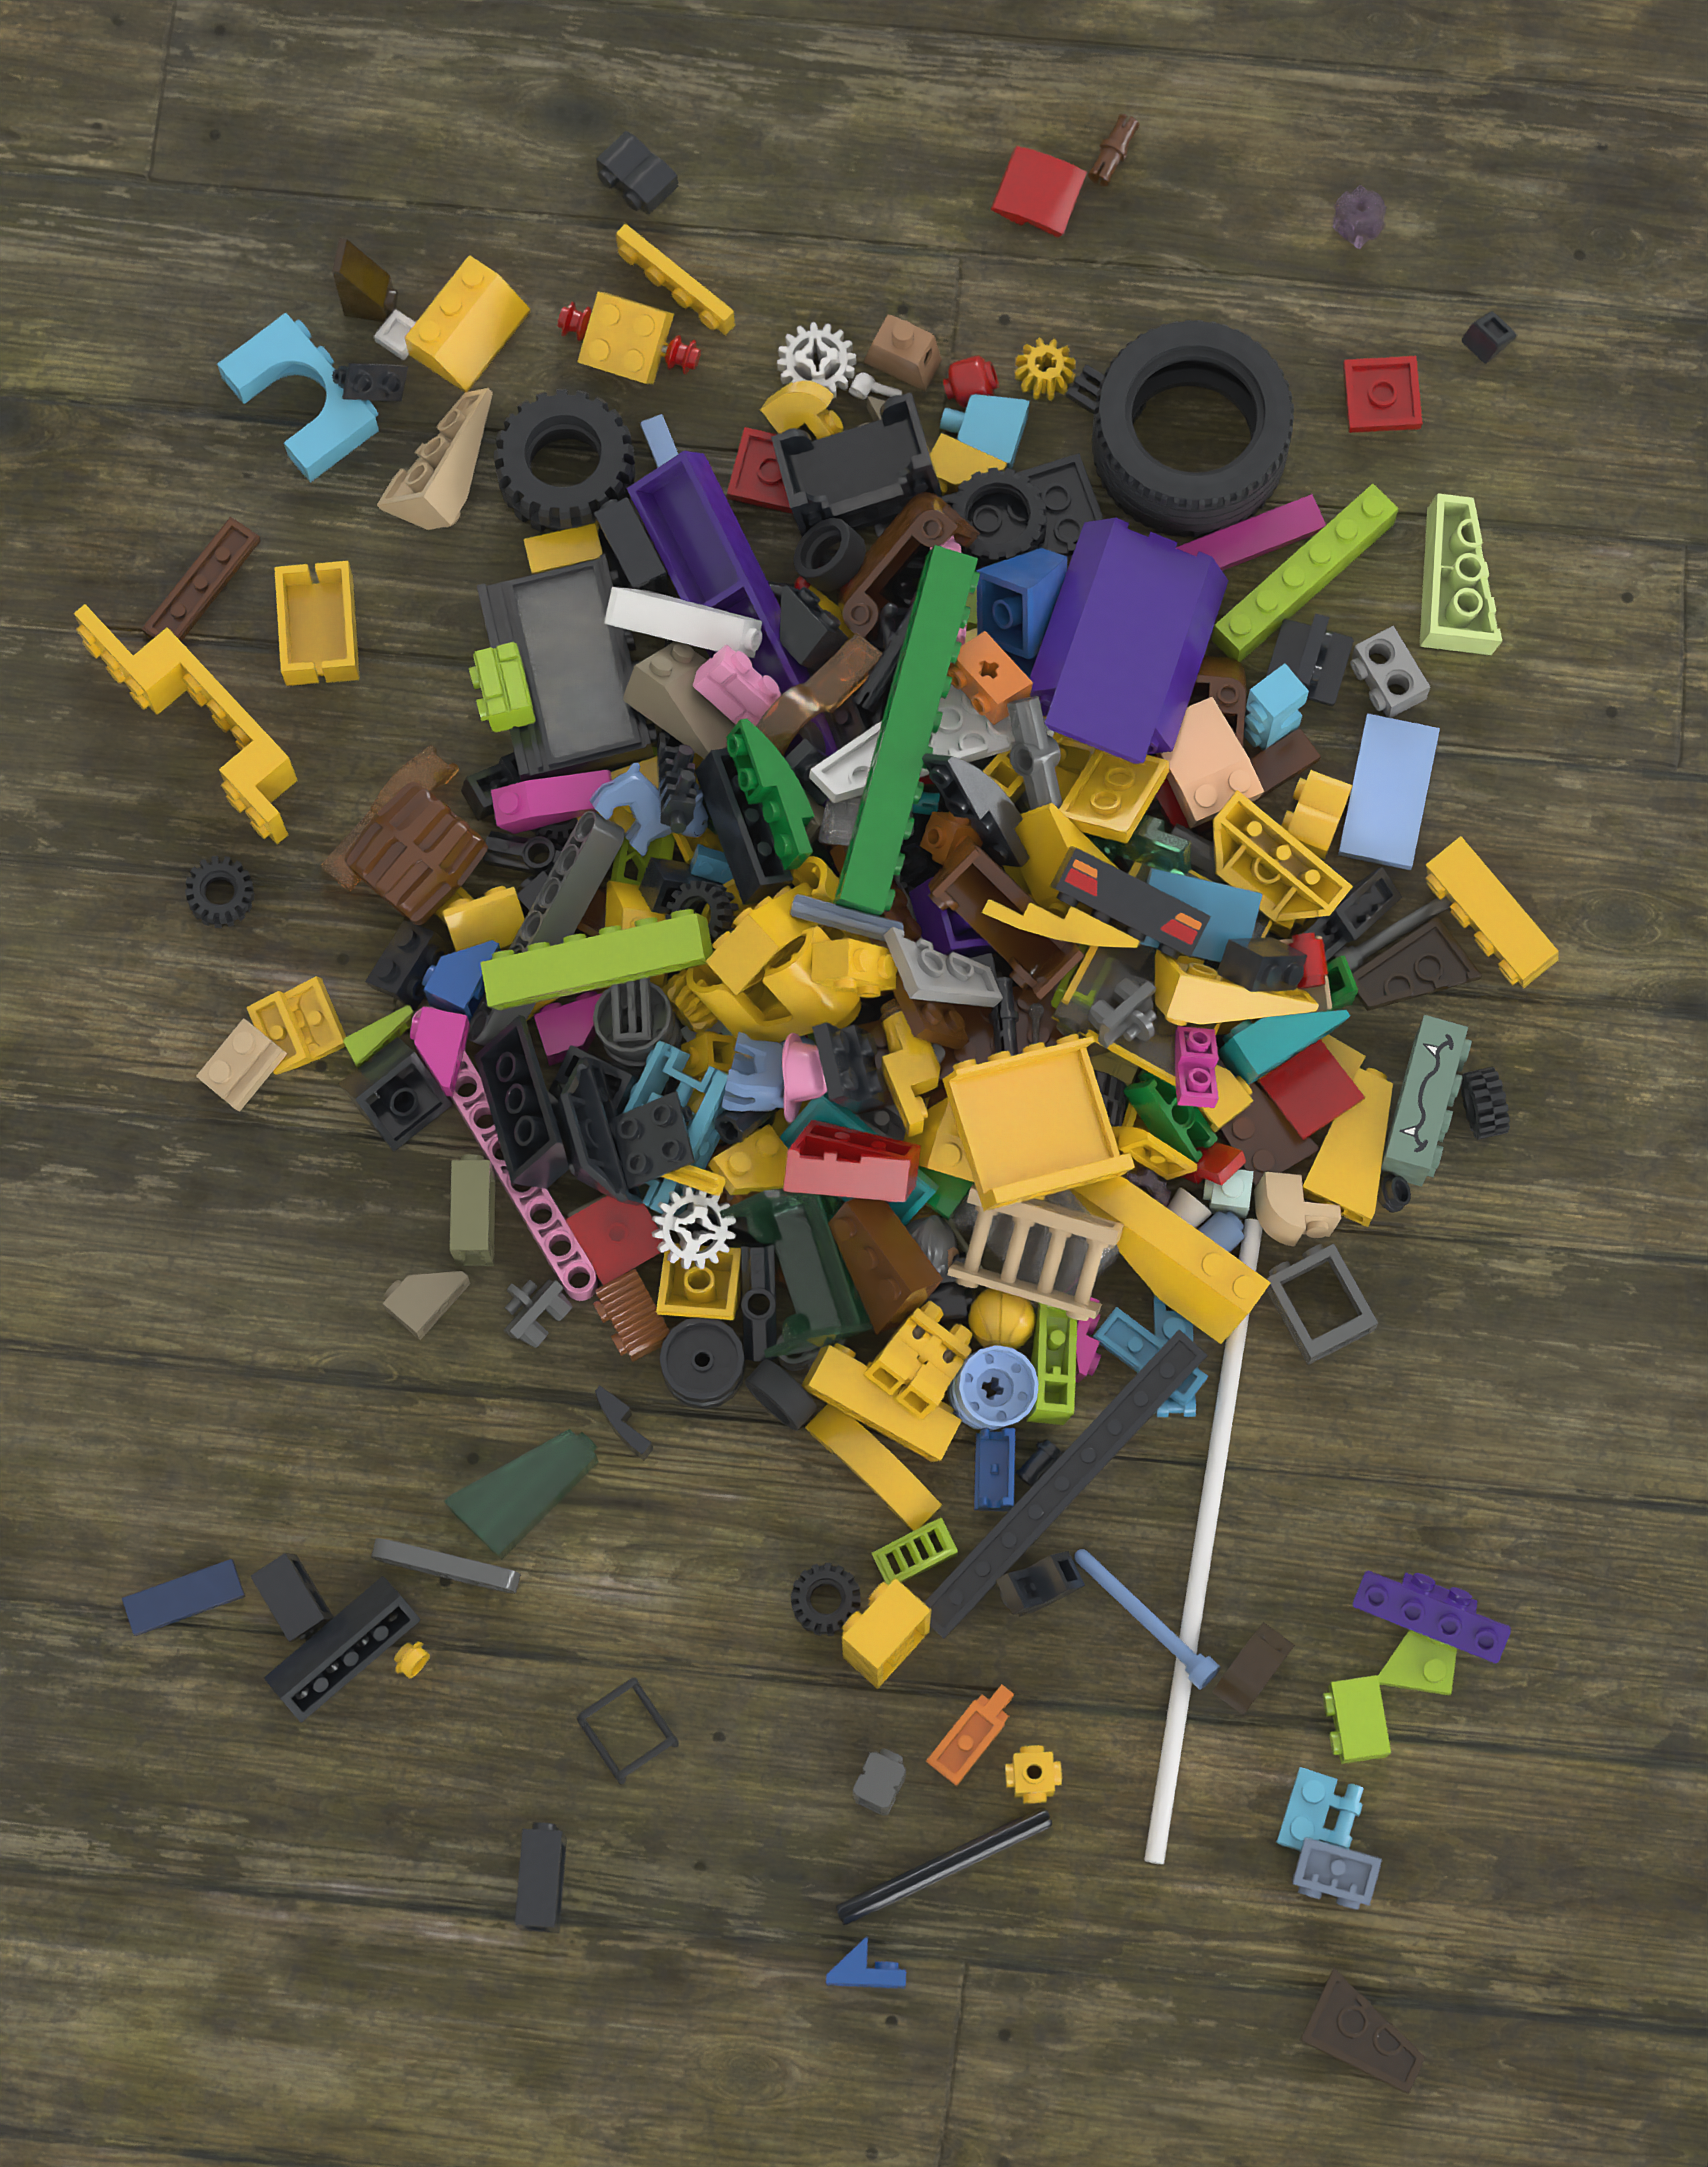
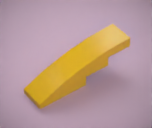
M988 899L982 911L983 914L1018 929L1061 941L1092 946L1138 948L1141 942L1073 906L1070 907L1065 919L1034 903H1029L1024 915H1021L992 899Z

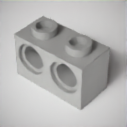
M1394 626L1355 645L1352 660L1350 661L1352 670L1359 680L1364 679L1371 690L1369 691V697L1372 704L1378 711L1383 710L1387 718H1391L1427 699L1430 686ZM1379 653L1385 656L1388 662L1376 664L1371 661L1369 656ZM1399 684L1405 689L1406 693L1395 695L1389 691L1388 686Z

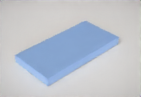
M1367 713L1338 852L1339 856L1406 870L1412 869L1440 728Z

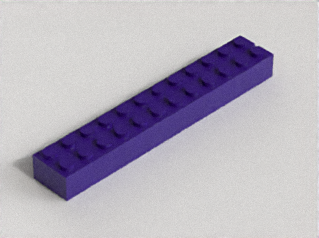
M682 451L627 488L634 505L682 600L762 621L761 644L756 650L754 658H748L752 663V667L761 676H770L779 687L781 696L778 709L770 717L779 714L806 717L814 722L823 734L826 746L825 755L829 757L837 752L838 749L807 667L800 665L780 643L781 608L705 454ZM706 649L710 658L718 652ZM785 728L777 733L773 744L785 758L803 741V738L795 729ZM828 798L822 806L830 813ZM816 839L815 842L810 844L813 851L810 856L822 859L837 877L840 876L834 860L829 855V850H825L819 840Z

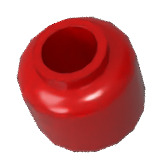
M979 355L953 362L948 368V378L943 379L948 399H956L957 403L963 408H967L971 395L994 396L995 389L999 388L998 377L991 361L986 362Z

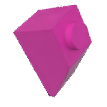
M422 1007L420 1018L414 1017L410 1039L414 1040L419 1055L445 1095L453 1097L470 1029L467 1015Z

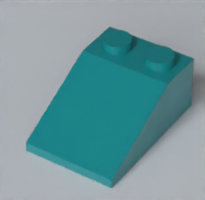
M1347 1010L1263 1017L1255 1023H1252L1250 1019H1246L1222 1038L1225 1044L1218 1050V1056L1234 1077L1240 1076L1250 1085L1319 1039L1332 1033L1350 1015Z

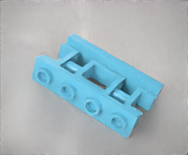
M658 1041L647 1057L646 1067L639 1081L631 1089L630 1100L623 1113L663 1097L661 1093L669 1076L681 1081L676 1091L678 1092L682 1107L687 1105L694 1088L705 1093L706 1095L697 1113L692 1112L693 1120L689 1121L688 1126H686L695 1160L694 1163L689 1165L705 1170L720 1139L718 1131L714 1129L716 1117L726 1110L722 1108L728 1074L709 1066L702 1081H699L682 1072L690 1054L681 1051L675 1046ZM657 1178L648 1181L646 1184L650 1185V1188L643 1200V1204L663 1214L664 1211L660 1209L658 1203L663 1202L669 1205L672 1202L669 1192L673 1191L679 1196H683V1186L686 1185L666 1178L663 1182ZM688 1203L678 1208L673 1215L678 1216L682 1214Z

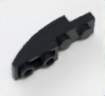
M926 753L921 759L929 771L930 779L937 785L949 812L954 817L970 819L972 828L978 833L987 849V854L998 865L1022 868L1030 859L1015 831V828L1023 818L1006 793L992 778L967 761L954 756Z

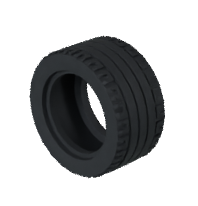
M1185 320V322L1175 321L1169 324H1162L1159 328L1149 329L1145 334L1141 333L1135 341L1127 343L1126 348L1118 352V357L1110 362V367L1105 371L1104 378L1100 382L1094 411L1092 453L1094 454V465L1097 466L1096 473L1098 477H1101V484L1103 488L1107 489L1108 496L1113 498L1117 507H1121L1126 515H1131L1137 523L1140 522L1147 528H1154L1160 533L1164 532L1168 533V535L1177 534L1181 535V537L1209 535L1245 521L1248 516L1255 515L1257 509L1265 505L1266 500L1270 499L1274 489L1278 486L1284 471L1292 437L1294 405L1292 403V392L1289 391V383L1287 380H1284L1283 370L1278 367V362L1270 357L1269 351L1264 349L1259 342L1253 341L1249 335L1240 332L1238 329H1232L1225 324L1221 325L1216 322ZM1180 386H1198L1223 395L1240 410L1248 424L1251 441L1239 457L1224 467L1201 473L1183 472L1161 464L1143 448L1136 436L1132 422L1133 418L1144 402H1147L1160 392Z

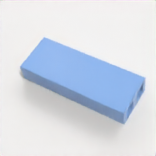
M662 414L640 422L657 468L678 455Z

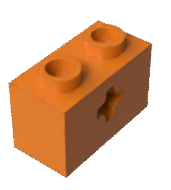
M986 631L961 646L956 663H950L947 676L952 677L951 684L956 689H961L971 700L976 712L982 716L985 715L993 725L1009 716L1007 703L1030 697L1033 682Z

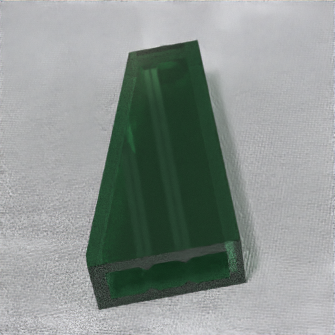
M568 1429L455 1492L444 1503L502 1561L599 1462L597 1455L594 1453L598 1447L583 1432L576 1436Z

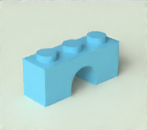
M1285 663L1251 688L1245 709L1244 736L1252 746H1259L1262 750L1267 749L1300 727L1302 714L1298 709L1306 703L1309 691Z

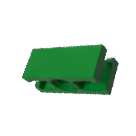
M1143 1069L1137 1075L1141 1082L1129 1084L1123 1092L1153 1136L1193 1162H1197L1203 1155L1200 1150L1196 1151L1195 1148L1211 1147L1218 1140L1217 1136L1198 1107L1177 1104L1175 1086Z

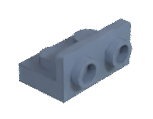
M1305 1837L1292 1883L1299 1886L1298 1892L1321 1899L1323 1892L1337 1896V1904L1359 1910L1360 1903L1370 1906L1382 1859Z

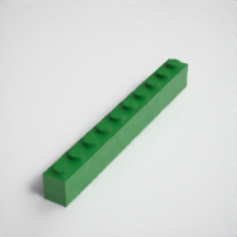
M934 545L926 556L833 904L875 916H880L884 911L889 912L895 896V890L890 888L893 875L898 876L900 874L905 859V854L900 853L903 839H909L914 825V818L909 817L912 804H918L924 787V783L919 782L922 768H927L921 758L926 753L933 754V747L928 746L931 733L936 734L941 724L943 712L937 710L940 699H946L950 690L952 677L947 676L950 663H956L961 649V642L956 641L959 628H965L971 608L965 605L968 594H974L979 581L980 573L975 571L978 558L938 545Z

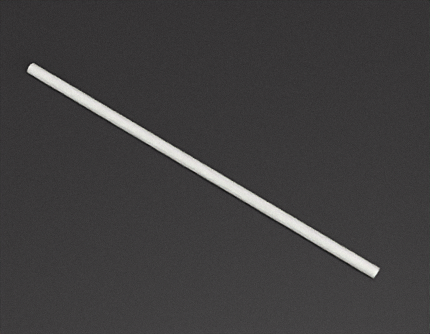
M1245 1219L1243 1228L1244 1239L1241 1241L1239 1260L1256 1272L1263 1228L1258 1220ZM1249 1314L1226 1338L1179 1636L1195 1654L1197 1653ZM1177 1657L1144 1859L1146 1862L1164 1864L1192 1682L1188 1679L1189 1674L1185 1671L1186 1666Z

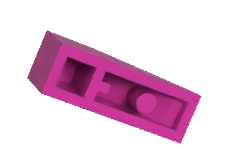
M602 770L529 780L491 790L496 824L504 830L517 834L581 817L588 811L596 813L598 811L589 800L602 784L612 781L611 771Z

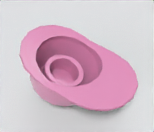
M795 1033L788 1035L782 1052L784 1116L789 1123L793 1122L797 1117L802 1101L820 1098L827 1092L817 1046L803 1043L799 1035Z

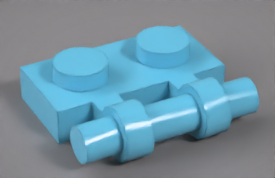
M1300 1767L1276 1843L1301 1851L1304 1838L1308 1837L1349 1849L1352 1837L1349 1834L1355 1816H1359L1363 1804L1360 1803V1798L1364 1788L1349 1783L1345 1797H1340L1333 1794L1338 1779ZM1329 1807L1340 1811L1334 1831L1323 1828Z

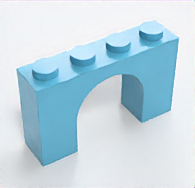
M285 313L217 365L222 379L243 404L274 381L290 375L309 377L317 381L326 390V402L321 413L312 422L284 442L288 457L304 476L312 482L379 431L375 418L378 416V412L369 400L342 399L344 389L335 384L332 379V374L335 370L331 366L334 363L333 359L323 346L320 345L316 348L309 340L312 337L309 330L300 320L294 322Z

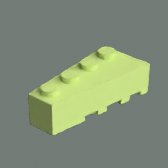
M1438 493L1427 508L1420 647L1492 655L1502 642L1501 631L1497 628L1495 618L1494 597H1491L1488 583L1487 562H1484L1481 548L1483 542L1474 498Z

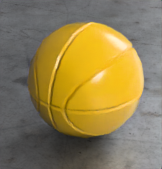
M988 1288L981 1292L973 1301L968 1315V1322L974 1338L983 1347L988 1348L996 1345L1011 1347L1016 1350L1023 1346L1031 1337L1036 1323V1314L1029 1299Z

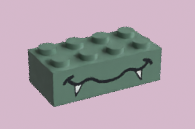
M1427 1015L1423 1016L1414 1039L1385 1146L1380 1175L1401 1176L1407 1183L1421 1187L1427 1176L1433 1178L1443 1152V1147L1437 1145V1142H1443L1453 1111L1447 1110V1106H1453L1462 1081V1076L1456 1074V1071L1462 1072L1472 1040L1465 1039L1468 1030L1467 1026Z

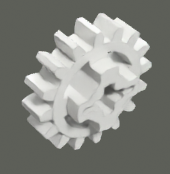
M815 322L811 323L810 331L807 332L801 326L797 327L798 336L795 338L787 334L786 345L788 347H779V357L782 359L777 360L778 371L783 372L781 374L782 383L809 380L826 387L834 395L833 399L836 398V388L839 387L846 390L848 388L846 378H854L855 368L852 366L856 364V354L850 353L852 351L851 340L842 343L843 331L839 330L834 335L831 334L830 324H826L823 331L817 329ZM814 353H817L818 360H820L819 372L816 371V365L813 363Z
M683 1186V1196H679L673 1191L669 1192V1197L672 1201L669 1205L663 1202L658 1203V1206L664 1212L662 1216H652V1220L660 1224V1229L651 1233L653 1237L662 1238L663 1240L657 1246L658 1251L665 1252L670 1250L667 1258L668 1261L675 1263L681 1257V1267L689 1269L691 1262L694 1261L697 1268L704 1269L706 1258L716 1264L719 1262L716 1255L718 1250L726 1253L729 1252L730 1249L724 1244L725 1239L735 1238L736 1235L727 1229L729 1225L736 1223V1219L725 1216L724 1213L731 1206L726 1202L718 1205L717 1202L720 1195L710 1194L707 1198V1193L698 1189L696 1194H693L689 1186ZM689 1203L688 1209L678 1216L673 1215L678 1208ZM707 1205L715 1213L718 1225L712 1224L707 1217ZM696 1218L697 1223L709 1230L694 1231L691 1235V1232L679 1224L687 1225V1223H694ZM669 1230L676 1231L681 1239L679 1246H681V1249L673 1243ZM709 1239H714L711 1245L699 1251L701 1244Z

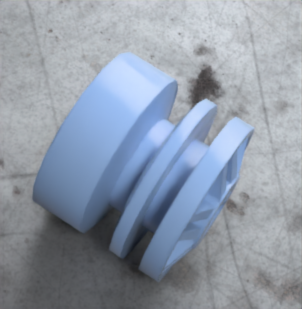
M995 1345L968 1355L961 1369L948 1386L947 1395L950 1406L954 1408V1413L957 1417L962 1419L961 1422L977 1430L988 1428L992 1431L1017 1423L1030 1413L1037 1400L1039 1382L1035 1368L1025 1355L1011 1347ZM992 1382L991 1389L997 1391L996 1395L986 1398L987 1391L982 1389V1385Z

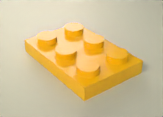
M1096 748L1059 810L1081 832L1127 844L1168 775L1169 760L1146 755L1144 763L1134 764Z

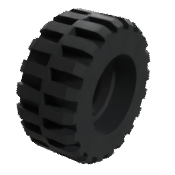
M556 389L557 395L547 396L546 391L536 394V401L530 404L528 400H525L517 406L519 414L517 416L513 413L509 414L503 422L505 431L501 430L498 432L495 441L497 450L494 451V463L503 499L508 508H514L515 516L524 523L529 519L532 529L541 533L545 527L550 528L553 533L593 523L596 525L594 513L599 511L600 506L610 500L616 499L620 501L630 497L627 488L635 482V458L630 432L627 426H623L622 417L616 410L609 411L608 403L599 397L591 401L588 392L578 390L575 396L568 395L567 389ZM560 439H575L585 442L594 448L599 455V465L594 473L582 483L570 487H555L543 483L533 475L531 462L541 448Z

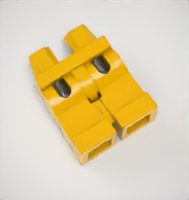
M928 1301L920 1309L917 1307L902 1322L886 1346L864 1373L866 1377L890 1395L902 1384H905L896 1400L922 1420L939 1405L946 1389L972 1351L968 1347L973 1335L972 1332L960 1324H955L947 1331L938 1324L944 1315L942 1309L932 1301Z

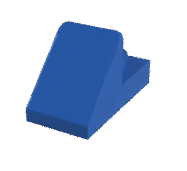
M865 1937L826 1975L827 1986L903 1989L906 1986V1970H898L897 1962H875L874 1969L867 1968L868 1937Z

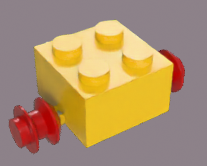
M597 293L593 310L588 306L583 312L577 311L576 303L571 302L569 307L564 306L558 318L557 327L562 328L563 337H566L571 331L576 333L577 341L581 342L584 339L578 363L645 384H654L662 356L665 357L668 370H671L677 364L682 366L683 374L686 375L689 369H696L701 355V349L696 348V340L686 345L682 343L681 335H677L670 343L666 342L674 316L673 313L609 293Z

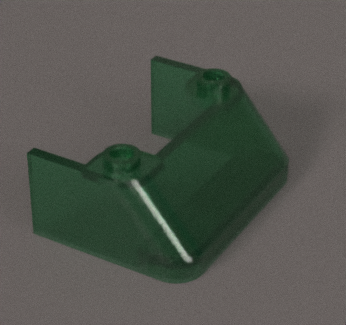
M783 1189L764 1190L719 1211L721 1219L746 1217L747 1227L753 1238L763 1244H775L796 1314L784 1320L782 1330L784 1341L765 1349L766 1358L802 1353L873 1329L828 1224L842 1207L838 1196L783 1191Z

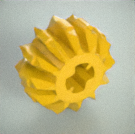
M1039 337L1036 340V348L1026 343L1023 347L1024 355H1018L1015 361V365L1018 367L1015 370V379L1022 381L1021 390L1023 393L1033 389V398L1035 400L1039 399L1041 393H1046L1047 398L1051 401L1054 399V390L1063 395L1067 392V384H1071L1075 380V373L1072 370L1076 366L1075 359L1068 357L1070 351L1068 346L1057 349L1055 338L1050 341L1049 345H1044V341ZM1044 366L1049 367L1046 372H1042Z
M683 969L679 974H675L667 981L668 983L662 988V991L668 997L676 1017L683 1025H686L690 1031L696 1033L704 1032L712 1028L718 1022V1018L688 987L686 981L687 970Z

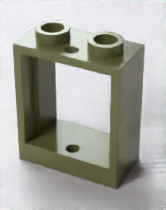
M469 1154L461 1156V1160H451L450 1252L456 1266H494L496 1177L490 1160H484V1157L481 1155Z

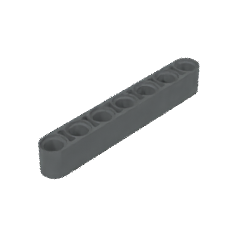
M588 811L581 816L509 950H513L514 954L527 952V946L535 943L549 942L550 946L564 943V937L574 934L623 843L625 832L622 826L606 820L603 816L593 811ZM485 993L469 1022L468 1039L485 1047L518 1015L525 1016L527 1020L536 1003L497 1010L488 1007Z

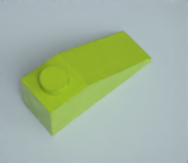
M1038 1303L1031 1364L1035 1368L1039 1382L1038 1395L1030 1413L1027 1414V1422L1065 1425L1074 1414L1077 1320L1067 1316L1066 1310L1043 1303Z

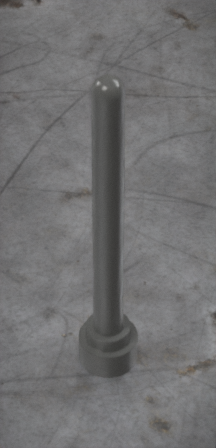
M1446 896L1441 900L1437 897L1357 947L1352 945L1348 948L1345 946L1341 947L1330 959L1332 961L1339 956H1345L1351 972L1354 973L1363 965L1364 959L1450 908L1449 906L1452 903Z

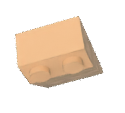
M1213 697L1187 707L1173 751L1156 753L1158 758L1169 760V773L1166 777L1190 829L1214 819L1236 790L1241 792L1251 802L1257 800L1264 792L1249 757Z

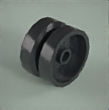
M699 1317L687 1319L674 1327L662 1344L660 1363L665 1385L673 1397L686 1406L703 1410L719 1407L732 1399L742 1386L746 1370L742 1344L733 1329L720 1320ZM699 1359H708L709 1364L707 1366L699 1367L696 1365L699 1364Z

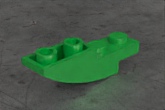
M740 719L726 737L728 753L733 757L738 771L739 786L745 792L748 804L762 803L763 816L770 825L774 837L775 852L781 858L784 870L798 869L813 852L805 827L814 818V813L798 778L778 749L748 719Z

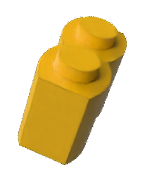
M1311 770L1307 780L1299 779L1292 799L1298 800V804L1294 812L1287 810L1281 827L1317 857L1325 859L1353 785Z

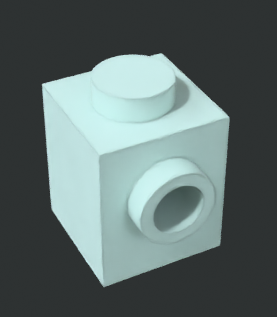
M1238 1169L1222 1186L1205 1179L1203 1200H1210L1209 1210L1212 1214H1215L1217 1211L1226 1214L1230 1211L1237 1217L1246 1218L1250 1205L1253 1171Z

